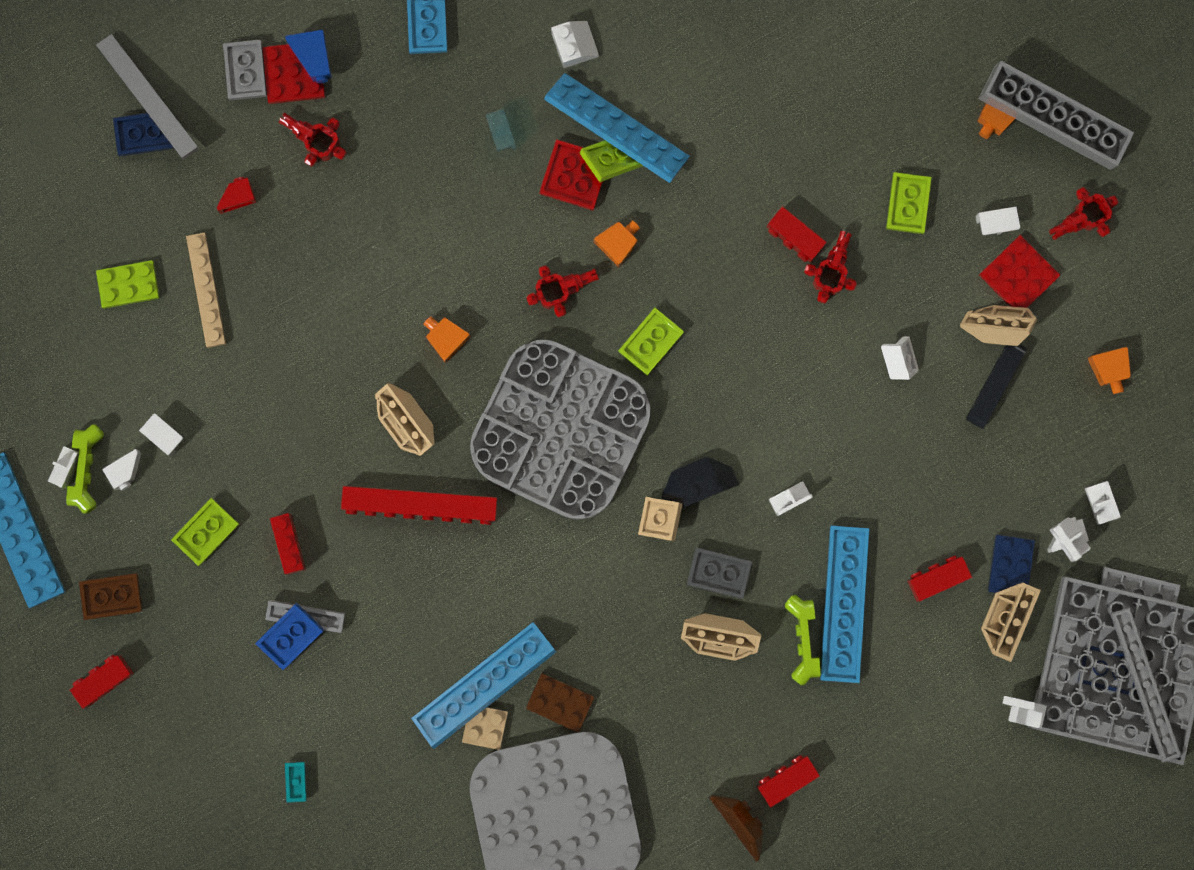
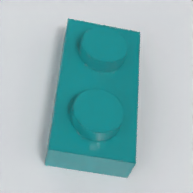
M305 762L285 763L286 803L307 801Z

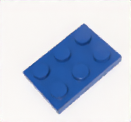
M295 603L255 644L284 670L324 629L300 605Z

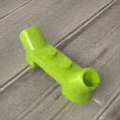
M92 424L86 430L76 429L72 440V448L79 449L76 484L75 486H67L66 503L67 506H77L83 514L90 513L97 506L96 501L87 492V486L91 483L89 467L93 464L91 449L104 438L103 431L96 424Z
M792 595L785 603V608L798 619V625H795L796 636H800V644H797L798 656L802 655V662L793 671L791 677L802 686L810 678L820 677L821 675L819 658H811L808 620L815 619L813 600L803 601L797 595Z

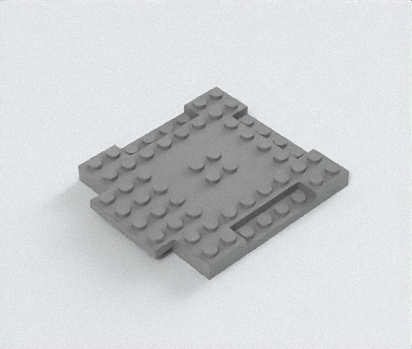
M1103 567L1100 585L1062 577L1040 684L1034 699V703L1047 706L1041 729L1028 726V728L1161 760L1137 690L1135 696H1133L1136 687H1132L1133 678L1125 655L1124 658L1111 655L1115 652L1123 654L1124 652L1110 613L1130 607L1182 756L1167 762L1184 765L1194 719V607L1177 604L1180 585ZM1090 646L1100 648L1101 652L1090 650ZM1083 656H1087L1085 667L1081 665ZM1097 661H1105L1108 665H1105L1102 662L1097 663ZM1121 665L1124 666V667L1127 669V674H1126V675H1125V670H1124L1122 667H1120ZM1093 668H1095L1096 672L1099 674H1103L1106 671V668H1109L1107 674L1103 676H1098L1094 673ZM1112 672H1114L1115 677H1117L1116 679L1113 678ZM1083 680L1091 681V686L1082 684ZM1095 683L1103 684L1104 688L1095 687ZM1109 686L1117 688L1116 692L1107 689ZM1121 689L1129 691V695L1120 693Z

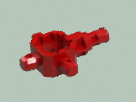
M284 113L282 115L283 118H280L279 123L292 130L296 138L304 142L305 148L310 153L307 154L304 162L310 167L316 164L317 158L323 161L330 160L333 155L340 160L345 158L347 153L339 146V137L334 132L340 126V122L335 118H331L328 121L327 127L321 123L313 126L306 121H297L287 115V113ZM320 132L333 138V142L324 153L313 148L311 144Z
M1082 187L1077 190L1076 196L1082 202L1075 207L1073 213L1066 216L1063 223L1049 229L1050 235L1056 233L1052 236V239L1057 240V238L1068 232H1078L1081 229L1091 231L1096 227L1101 237L1110 234V228L1105 222L1111 218V209L1118 204L1116 196H1110L1105 199L1103 195L1094 194L1089 197L1090 193L1086 188ZM1095 201L1096 204H1099V208L1104 214L1103 218L1091 223V221L1087 220L1086 214L1083 213V207Z
M840 231L836 246H833V249L829 251L827 260L822 261L818 268H815V265L807 264L804 270L806 275L810 277L815 276L813 285L815 289L820 290L817 301L823 304L828 301L829 294L836 295L840 293L842 287L853 291L857 284L851 278L846 279L848 273L845 267L848 258L846 256V249L852 235L847 233L846 237H844L845 231ZM824 267H829L841 273L837 288H832L819 282Z
M545 265L539 268L540 278L543 279L537 281L535 286L537 293L529 294L526 299L529 305H536L541 301L542 306L546 309L555 307L553 310L556 316L560 318L566 315L565 306H562V304L567 303L569 295L578 292L579 289L583 288V285L599 280L595 268L580 275L570 274L562 277L556 273L550 275L551 272ZM553 281H558L564 296L552 302H546L541 287Z

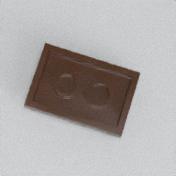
M138 573L79 582L84 620L143 612Z
M541 673L526 709L579 733L594 697Z

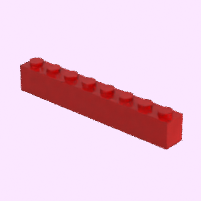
M343 486L341 510H345V514L357 515L358 511L365 512V516H376V513H384V517L395 518L396 514L403 515L404 519H415V516H422V520L434 521V517L442 518L441 521L453 522V519H461V523L472 524V520H477L482 525H491V522H496L498 499L493 497Z

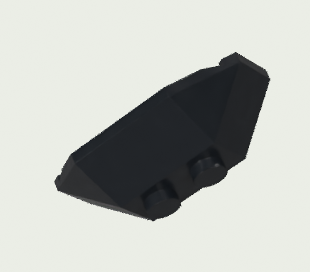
M705 457L672 471L661 498L662 500L682 503V509L736 487L739 483L732 467Z

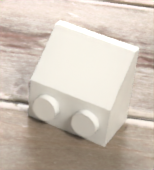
M569 21L551 27L552 36L563 68L599 57L587 21Z

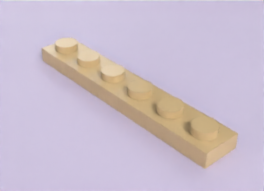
M206 233L186 236L206 347L226 345Z

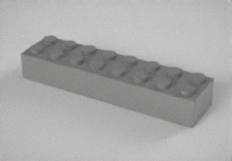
M1003 61L994 66L978 98L1110 170L1119 165L1134 134L1129 129Z

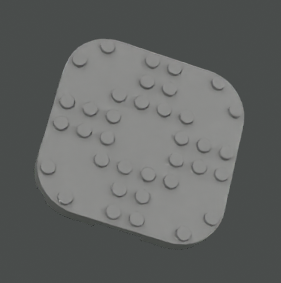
M535 340L534 342L524 344L509 358L488 405L472 434L470 450L473 462L478 471L489 481L561 516L576 520L596 516L613 499L648 426L650 404L646 393L632 378L586 358L557 342Z
M593 732L572 733L496 750L484 757L476 766L470 781V796L486 870H635L637 867L641 845L624 765L618 749L607 738Z

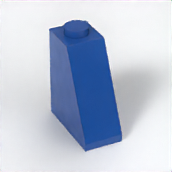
M323 30L285 36L289 47L313 82L325 83L328 79H332L326 38Z

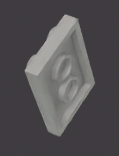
M252 40L223 43L229 101L267 97L262 41Z

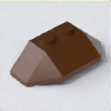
M710 795L709 799L755 861L760 860L763 838L761 827L763 824L757 816L753 818L750 815L749 811L752 809L746 801L741 802L737 798Z

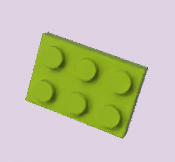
M606 140L582 148L580 151V155L599 182L643 166Z
M893 173L886 229L918 234L925 233L931 177Z
M152 260L96 270L103 309L160 299L154 261Z
M654 308L618 352L648 376L682 336L684 331L658 309Z
M210 498L171 541L200 567L240 524L213 498Z

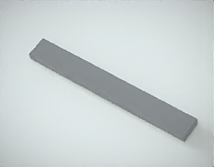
M109 35L96 44L181 158L184 160L199 149L113 35Z
M1128 607L1110 613L1161 762L1164 763L1182 757L1131 609Z

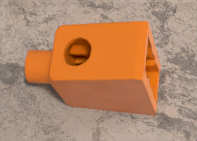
M985 103L978 122L983 125L979 135L985 139H989L993 132L1000 136L1016 118Z
M633 220L626 227L617 222L596 236L594 243L620 267L636 246L638 240L633 235L640 227Z
M430 316L423 324L430 330V333L426 336L427 340L445 363L471 338L469 333L445 317L438 323Z
M1127 347L1093 355L1088 358L1100 386L1110 384L1113 395L1124 392L1122 381L1129 379L1131 376Z

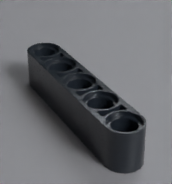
M1021 344L1018 346L1005 345L966 417L968 422L981 429L985 427L1027 350L1026 347Z

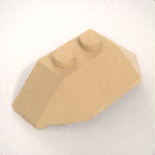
M993 305L976 311H968L960 327L983 343L1018 346L1031 333L1037 318L1029 308Z
M387 383L375 394L378 419L400 449L421 456L434 445L433 424L410 393Z
M1020 583L995 593L981 627L993 655L1012 662L1041 590L1025 583Z
M704 613L684 620L681 639L697 654L736 661L758 652L761 634L743 620Z

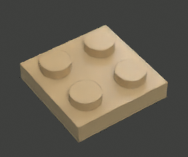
M646 497L638 535L675 542L682 503Z
M486 707L466 723L462 743L500 750L508 711Z

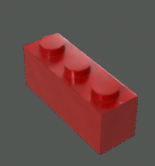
M783 206L767 225L768 232L773 237H779L783 240V245L789 250L793 248L798 252L797 256L804 262L809 261L811 263L827 243Z
M287 513L270 518L284 574L290 575L306 570L292 514Z
M954 555L945 559L947 563L941 566L939 563L928 567L929 571L922 574L919 571L910 575L912 579L907 582L916 601L920 602L972 578L963 557L957 558Z
M111 655L104 660L106 664L100 668L96 666L88 672V677L85 679L81 677L72 684L74 687L70 689V692L82 709L90 707L134 675L121 655Z
M799 755L791 760L792 764L788 767L783 765L775 770L776 774L769 777L767 775L758 781L760 784L757 788L770 808L820 777L808 756L802 757V755Z

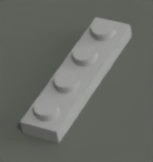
M269 600L265 620L277 622L294 604ZM300 605L324 630L338 633L343 632L346 613Z

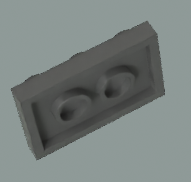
M695 548L686 585L743 599L752 561Z

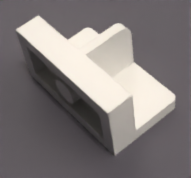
M1016 207L981 212L976 215L977 224L980 223L982 235L996 233L1000 235L1002 232L1020 229Z
M902 337L896 344H883L881 346L890 379L910 380L919 371L910 337Z
M153 414L139 430L170 457L176 453L175 448L183 440L180 434L156 414Z
M64 446L57 462L53 461L52 463L55 466L48 482L67 489L78 465L79 452Z
M802 481L770 498L769 502L776 515L779 516L808 501L813 496L808 492Z
M1108 481L1085 488L1097 525L1121 518Z
M1069 517L1050 529V532L1071 562L1078 560L1082 557L1081 555L1090 550V546L1082 536L1083 532L1076 528Z
M1004 696L1003 704L1012 706L1009 716L1010 722L1042 728L1047 706Z

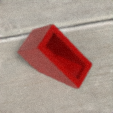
M238 177L232 183H229L217 206L220 214L257 203L249 179Z

